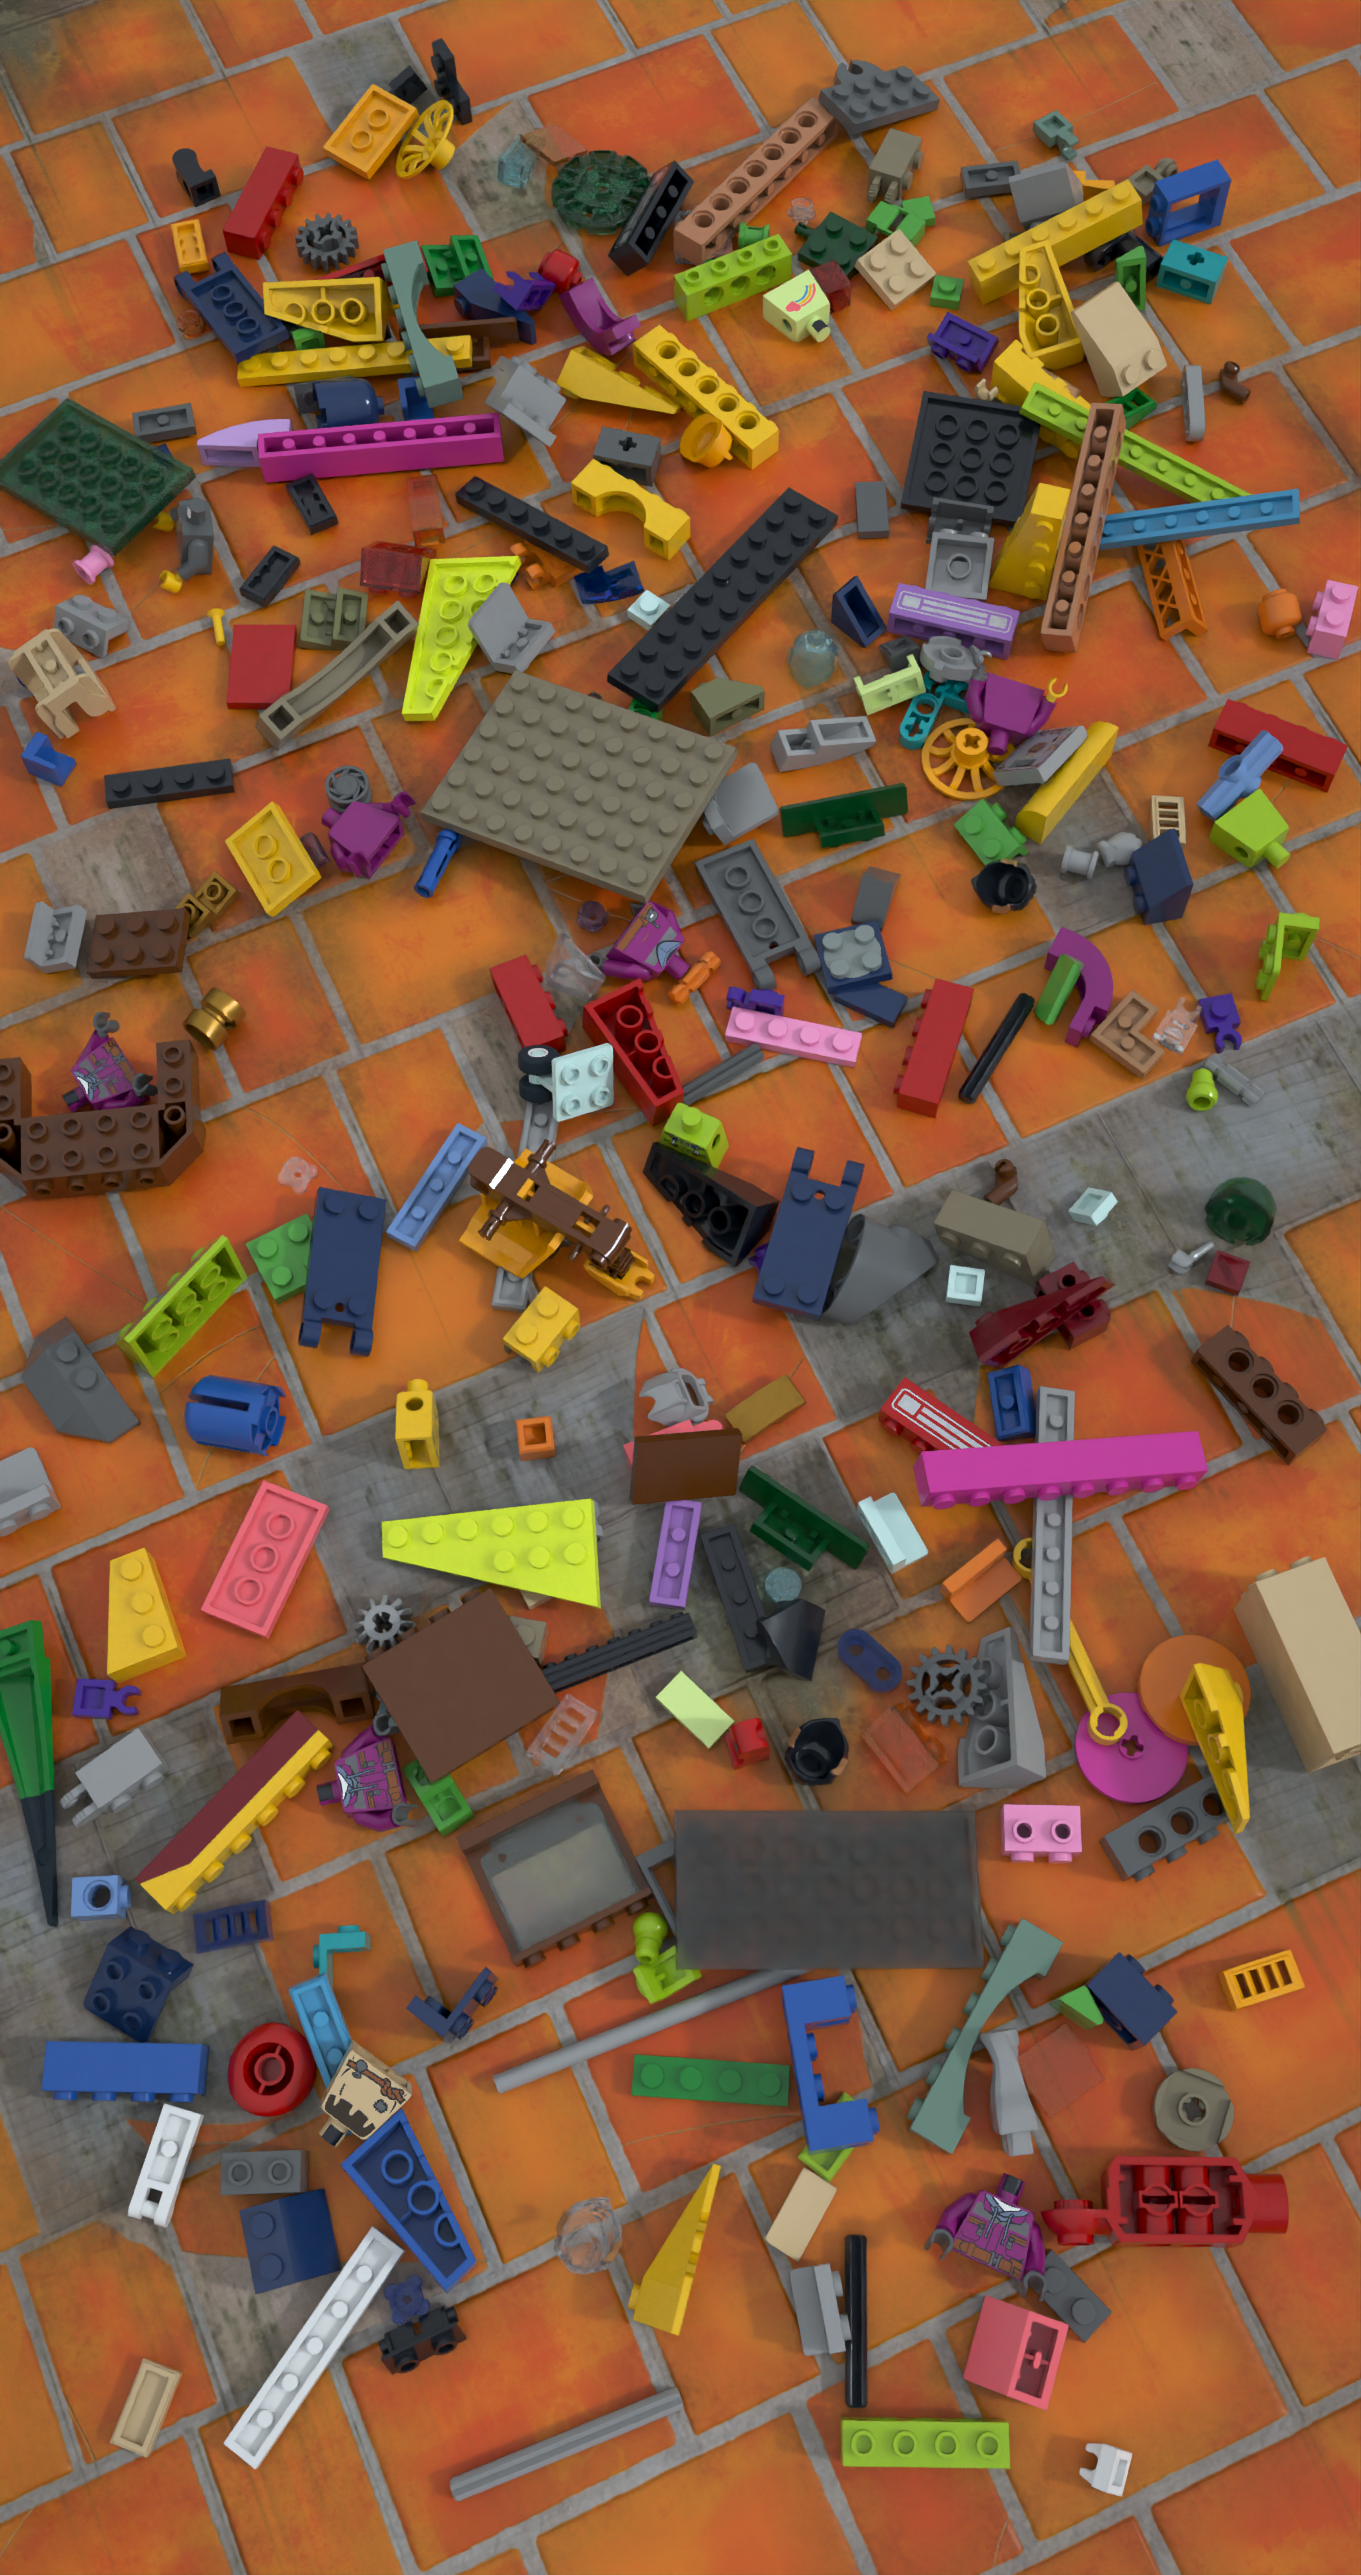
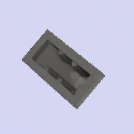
M869 866L861 879L851 923L858 925L877 920L882 932L901 874Z

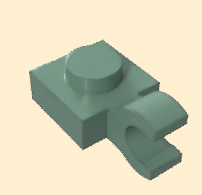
M1057 110L1033 122V132L1049 148L1057 144L1062 157L1067 161L1077 156V152L1072 147L1079 144V140L1073 134V125Z

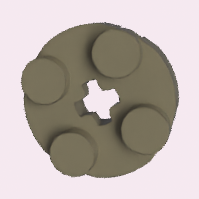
M1189 2068L1171 2073L1160 2082L1153 2096L1152 2112L1155 2128L1170 2144L1181 2150L1198 2152L1214 2147L1227 2137L1234 2120L1233 2104L1229 2099L1227 2091L1224 2089L1225 2086L1213 2074L1197 2068ZM1192 2098L1198 2100V2108L1203 2110L1202 2117H1194L1193 2121H1189L1186 2118L1187 2113L1182 2110L1183 2103H1190Z

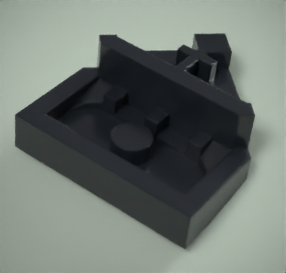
M793 1599L792 1601L779 1600L776 1603V1610L768 1617H760L755 1622L758 1633H763L768 1646L765 1658L766 1664L779 1665L780 1670L798 1680L812 1681L826 1610L804 1599Z

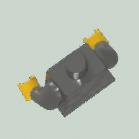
M189 498L179 501L178 506L170 510V514L155 510L152 518L158 519V523L153 528L171 532L175 524L180 566L177 568L176 574L164 570L160 574L159 580L164 582L160 586L161 588L171 593H177L182 586V580L187 581L196 574H212L214 532L210 503L199 498Z

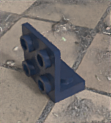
M485 1967L452 2013L429 1995L425 2001L415 1995L406 2009L450 2043L456 2037L461 2040L474 2023L471 2016L479 2005L486 2007L496 1994L498 1988L495 1986L498 1978L491 1970Z

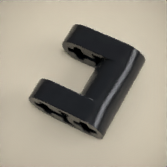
M1129 231L1085 253L1084 262L1093 270L1099 271L1117 257H1121L1136 247L1143 246L1146 254L1147 284L1159 273L1163 257Z

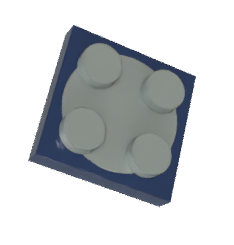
M877 920L813 935L828 994L893 979Z

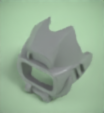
M684 1368L671 1369L668 1373L648 1379L643 1383V1388L638 1395L639 1397L654 1398L655 1404L647 1417L652 1421L663 1424L667 1428L688 1419L691 1420L692 1425L705 1420L709 1412V1405L714 1403L712 1396L708 1395L705 1388L706 1382L704 1378L697 1379L694 1374ZM684 1383H689L692 1386L699 1406L693 1404Z

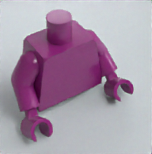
M407 792L398 793L393 801L386 803L363 804L358 801L351 802L343 814L333 808L326 810L322 817V825L330 829L328 833L331 844L330 853L340 871L354 873L356 877L362 874L368 879L373 876L404 836L399 816L402 815L404 818H408L411 814L408 807L416 804Z

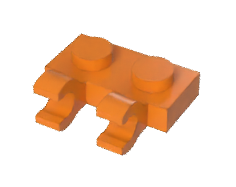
M524 540V543H516L510 547L512 554L519 556L521 561L519 569L534 560L538 563L526 568V573L530 577L526 579V582L532 590H537L550 581L555 587H558L582 575V570Z

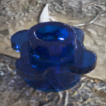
M410 2275L405 2282L398 2285L391 2283L385 2288L384 2297L389 2300L391 2310L393 2311L391 2318L396 2324H404L409 2317L416 2314L423 2316L429 2311L430 2302L424 2298L421 2289L423 2281L418 2275ZM406 2295H409L411 2298V2301L408 2304L404 2303L403 2298Z

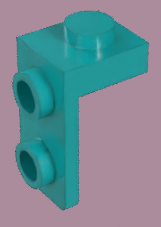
M358 1925L337 1927V1933L319 1934V1944L313 1946L314 1968H319V1974L327 1973L332 1989L333 1953L371 1951L370 1935L365 1931L360 1932V1926Z

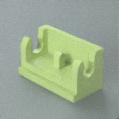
M913 654L906 656L909 667L890 675L887 674L883 678L863 685L860 676L853 678L867 716L926 692L921 670Z

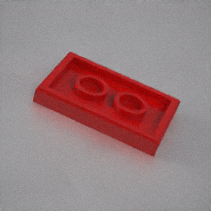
M234 625L226 700L228 709H267L280 697L292 691L297 640L296 625Z

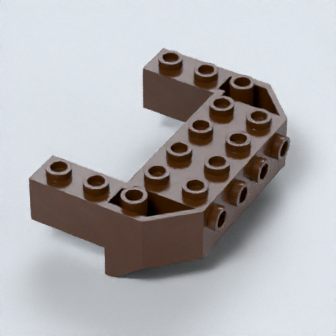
M180 1040L156 1043L158 1104L32 1117L31 1073L21 1057L0 1059V1173L34 1200L171 1186L203 1152L206 1140V1128L200 1114L199 1059L191 1041Z

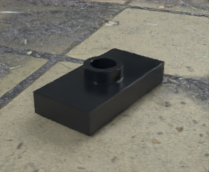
M313 473L285 485L289 497L311 535L339 524L335 512Z
M273 545L239 588L241 596L267 608L301 565L299 557Z

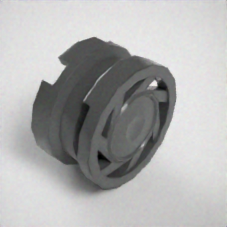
M350 765L341 766L331 771L326 778L325 790L329 805L336 811L343 814L351 802L354 801L363 804L372 803L373 796L369 779L362 769Z

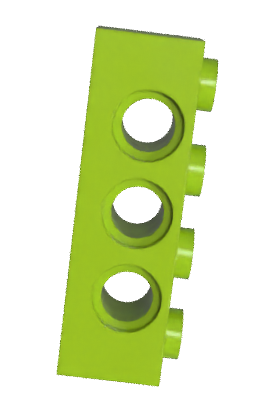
M777 234L674 275L675 303L688 322L791 280L792 253L781 236Z
M840 2416L842 2466L1010 2469L1009 2422L1005 2419Z

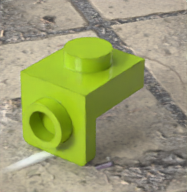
M684 1942L678 1943L660 1954L654 1963L640 1964L633 1968L637 1988L648 1999L650 2004L670 1997L702 1977Z

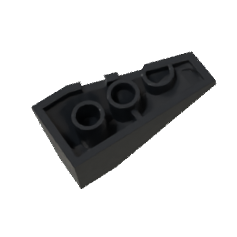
M659 1142L652 1143L643 1174L667 1202L672 1201L684 1215L681 1219L688 1227L693 1226L703 1238L701 1242L708 1251L733 1267L739 1266L769 1231L780 1201L751 1183Z

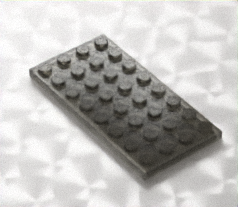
M674 1811L676 1970L984 1968L975 1811Z

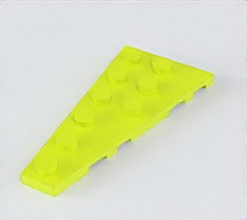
M591 1498L381 1522L383 1558L426 1569L429 1568L460 1577L472 1578L486 1583L601 1609L595 1506Z

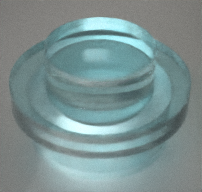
M780 1567L774 1569L766 1578V1593L776 1603L779 1600L792 1601L797 1599L801 1592V1579L790 1568Z

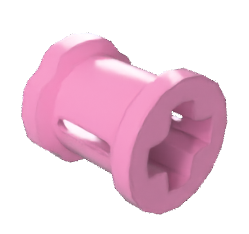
M95 543L91 546L90 553L82 560H75L72 565L80 578L89 585L95 583V577L105 568L110 569L114 566V561L102 546Z

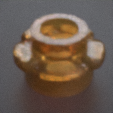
M186 310L178 317L177 327L185 337L198 338L204 333L206 323L196 310Z

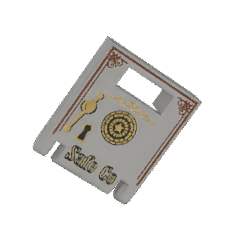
M1084 726L1038 730L1032 737L1026 738L992 774L999 786L1044 784L1087 739V731Z

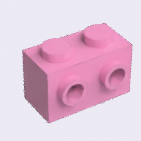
M1327 579L1323 592L1317 591L1312 610L1317 611L1316 617H1310L1306 635L1311 636L1307 653L1338 660L1347 637L1358 586Z
M1004 1804L1000 1809L1001 1856H1011V1862L1031 1863L1034 1862V1857H1049V1863L1055 1864L1072 1863V1857H1078L1082 1852L1080 1806Z

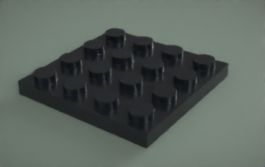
M923 391L900 509L931 514L933 497L994 506L992 524L1014 527L1016 521L1024 512L1041 424L1020 414L1022 406Z

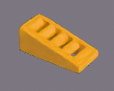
M1291 1949L1217 1973L1231 2012L1305 1988ZM1277 1962H1284L1292 1983L1284 1984ZM1268 1965L1277 1988L1272 1990L1263 1967ZM1249 1971H1256L1263 1989L1262 1993H1257ZM1242 1974L1250 1997H1243L1236 1978L1237 1975Z

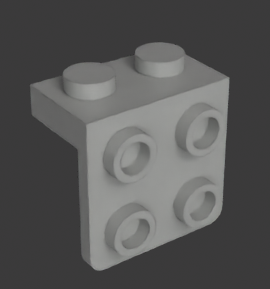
M503 582L498 584L468 622L470 631L493 669L513 674L515 670L523 673L556 632L551 622L528 618L510 585Z
M749 763L725 777L704 810L705 816L701 818L704 827L709 835L715 833L724 845L771 820L779 813V808L756 763Z
M27 1448L0 1461V1537L9 1535L18 1528L35 1520L43 1519L50 1513L62 1508L39 1453L34 1448Z

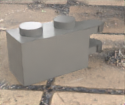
M137 1728L75 1772L81 1784L63 1796L59 1802L64 1809L75 1806L90 1795L94 1802L78 1812L72 1819L75 1827L79 1828L103 1812L107 1815L111 1812L114 1814L121 1812L133 1802L132 1797L143 1789L145 1791L151 1790L164 1780L163 1775L170 1768L147 1734Z

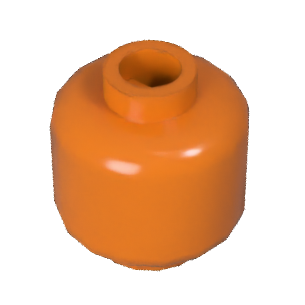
M1277 589L1265 594L1257 608L1262 631L1267 635H1276L1277 639L1292 636L1295 633L1294 629L1303 620L1297 596L1287 592L1286 589Z

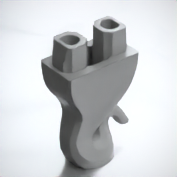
M1017 2028L980 2033L981 2041L989 2052L993 2065L990 2085L991 2130L1001 2136L1003 2152L1008 2153V2156L1032 2154L1034 2152L1030 2131L1038 2130V2126L1018 2063V2045L1020 2044Z

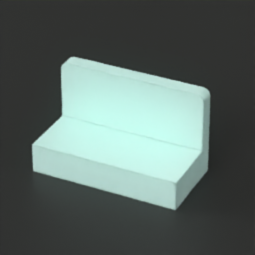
M890 1493L876 1501H873L870 1496L858 1502L856 1513L891 1574L927 1556L928 1549L895 1493Z

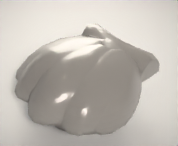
M1120 832L1107 841L1098 842L1095 847L1100 853L1105 867L1109 868L1115 864L1128 865L1131 854L1143 846V841L1133 833Z

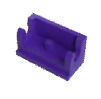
M507 271L506 274L509 278L513 279L514 285H504L496 282L493 290L516 311L541 310L557 285L552 281H547L537 272H529V276L535 280H524L516 272Z

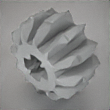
M382 1595L380 1605H377L372 1598L369 1599L367 1603L370 1610L358 1609L357 1611L358 1616L364 1621H358L353 1624V1629L360 1633L356 1641L360 1646L367 1644V1654L384 1646L386 1651L389 1650V1648L399 1644L397 1637L416 1627L415 1622L409 1621L413 1616L411 1608L402 1609L404 1603L400 1598L394 1600L390 1605L387 1595ZM386 1620H389L392 1628L388 1632L383 1629V1633H381L378 1625L381 1622H384L386 1625Z

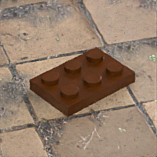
M185 908L96 915L86 973L92 979L182 972L190 913Z

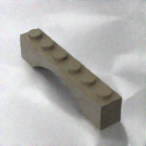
M397 600L329 664L303 684L280 697L258 716L255 728L278 751L411 640L416 633L419 623Z

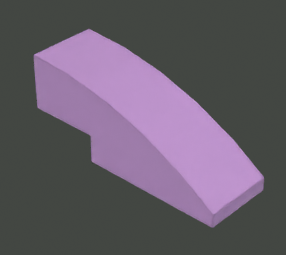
M291 419L248 422L214 432L199 439L197 447L202 464L205 466L261 467L258 451V434L293 431Z

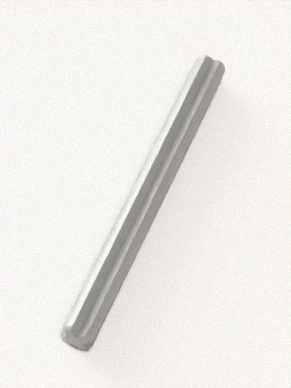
M677 2387L669 2388L457 2475L449 2481L452 2496L455 2501L459 2502L680 2411L683 2408L681 2394Z

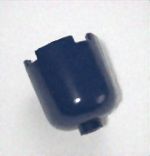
M348 378L312 381L313 401H318L321 415H315L317 429L379 423V416L384 415L382 396L376 397L373 386L365 379Z

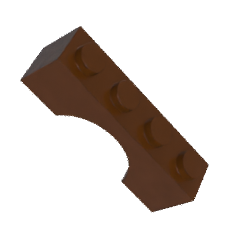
M367 1662L222 1687L219 1718L227 1745L263 1739L276 1723L293 1715L297 1710L300 1713L312 1711L327 1714L338 1725L374 1719V1687L369 1678L365 1677L361 1671L362 1665Z

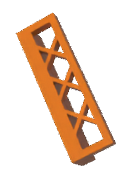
M1184 539L1158 542L1154 551L1147 550L1146 544L1137 545L1160 637L1166 641L1185 629H1188L1197 637L1207 632L1208 627ZM1159 559L1164 560L1166 563L1160 577L1155 576L1153 572ZM1167 584L1172 586V592L1167 602L1161 601L1160 595ZM1171 611H1178L1180 620L1168 627L1167 620Z

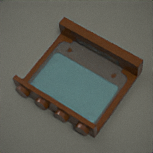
M593 1769L456 1837L511 1954L512 1962L516 1967L524 1965L525 1969L532 1968L546 1960L544 1953L556 1947L559 1948L560 1952L565 1951L581 1942L580 1935L593 1929L594 1934H598L615 1924L613 1918L625 1912L630 1917L649 1907L647 1901L654 1898L605 1798Z

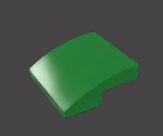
M451 235L449 245H421L420 249L428 268L426 273L434 297L455 295L453 285L480 268L493 279L478 235Z

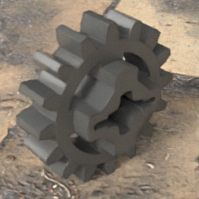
M327 213L325 218H321L316 214L315 221L312 222L306 219V227H298L299 235H295L298 256L303 258L305 265L312 263L314 270L319 266H323L324 271H328L329 266H334L338 270L339 263L342 262L348 265L350 264L348 257L355 258L357 256L355 249H359L356 227H352L351 220L349 219L343 221L340 214L335 218H331L330 213Z
M947 1645L943 1654L936 1647H933V1657L928 1659L925 1655L921 1654L919 1658L923 1665L920 1668L917 1666H911L910 1668L916 1679L907 1680V1685L916 1691L908 1696L909 1700L912 1703H919L915 1710L920 1716L929 1712L927 1720L932 1725L937 1722L938 1718H941L944 1728H949L951 1719H955L960 1726H963L964 1715L968 1714L971 1718L975 1719L977 1716L973 1710L974 1706L984 1707L986 1704L980 1697V1693L989 1692V1687L980 1681L984 1680L987 1674L984 1669L976 1670L980 1664L976 1657L970 1658L967 1661L968 1652L966 1649L962 1648L956 1655L951 1645ZM943 1664H955L952 1668L940 1667ZM929 1675L930 1687L924 1692L925 1681ZM971 1678L972 1686L967 1698L965 1696V1689ZM948 1681L953 1685L954 1689L948 1692L942 1687L943 1682ZM943 1705H956V1708L940 1709Z

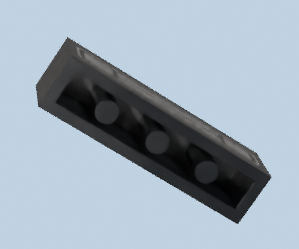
M675 160L653 173L608 254V257L627 277L649 265L694 183L692 178Z

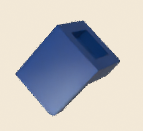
M420 376L398 379L404 421L434 418L433 409L429 408L426 396L421 398L419 396L415 379L420 378Z
M39 732L35 733L21 754L29 774L60 787L63 786L76 766L74 758L55 751L48 736Z

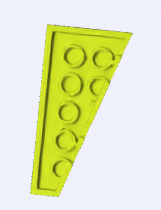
M519 556L430 559L402 709V716L405 721L436 720L478 644L468 627L470 618L499 583L511 584L521 566Z

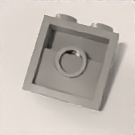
M940 529L939 532H933L925 589L946 592L953 596L976 599L986 603L994 538H989L986 533L982 532L961 535L952 529Z

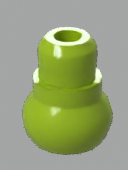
M1200 1068L1193 1072L1190 1087L1186 1092L1188 1105L1197 1111L1212 1109L1218 1101V1092L1215 1088L1213 1075L1205 1068Z
M646 1912L639 1915L633 1923L632 1929L636 1946L635 1956L642 1964H652L658 1959L659 1950L668 1935L669 1928L663 1916L657 1913Z

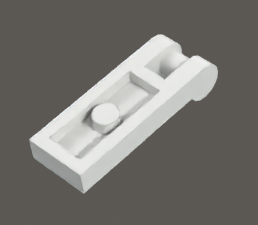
M164 2103L128 2209L129 2217L140 2220L144 2216L153 2219L155 2225L165 2228L169 2225L174 2212L175 2201L204 2115ZM151 2188L163 2192L159 2203L149 2200Z

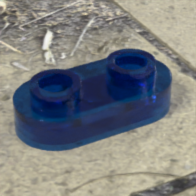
M860 1629L848 1630L840 1637L837 1647L839 1659L865 1684L878 1693H889L897 1688L902 1678L901 1664L867 1632ZM858 1645L862 1648V1653L854 1656L850 1654L849 1647ZM884 1669L889 1672L890 1678L885 1681L879 1680L876 1672Z

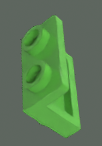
M981 799L954 824L985 866L1001 858L1011 860L1018 853L1023 856L1029 853V850L1023 844L1027 841L1026 837L1016 826L1011 828L1007 824L1005 819L1009 816L997 802L992 805L986 800Z

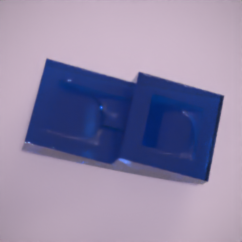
M635 561L606 572L603 565H601L590 574L583 572L574 576L583 604L612 602L645 592Z

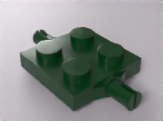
M830 212L822 223L814 229L799 222L794 231L795 234L807 239L798 251V260L835 281L837 264L840 267V279L842 273H844L848 281H850L854 275L859 273L855 268L856 261L878 245V236L833 212Z

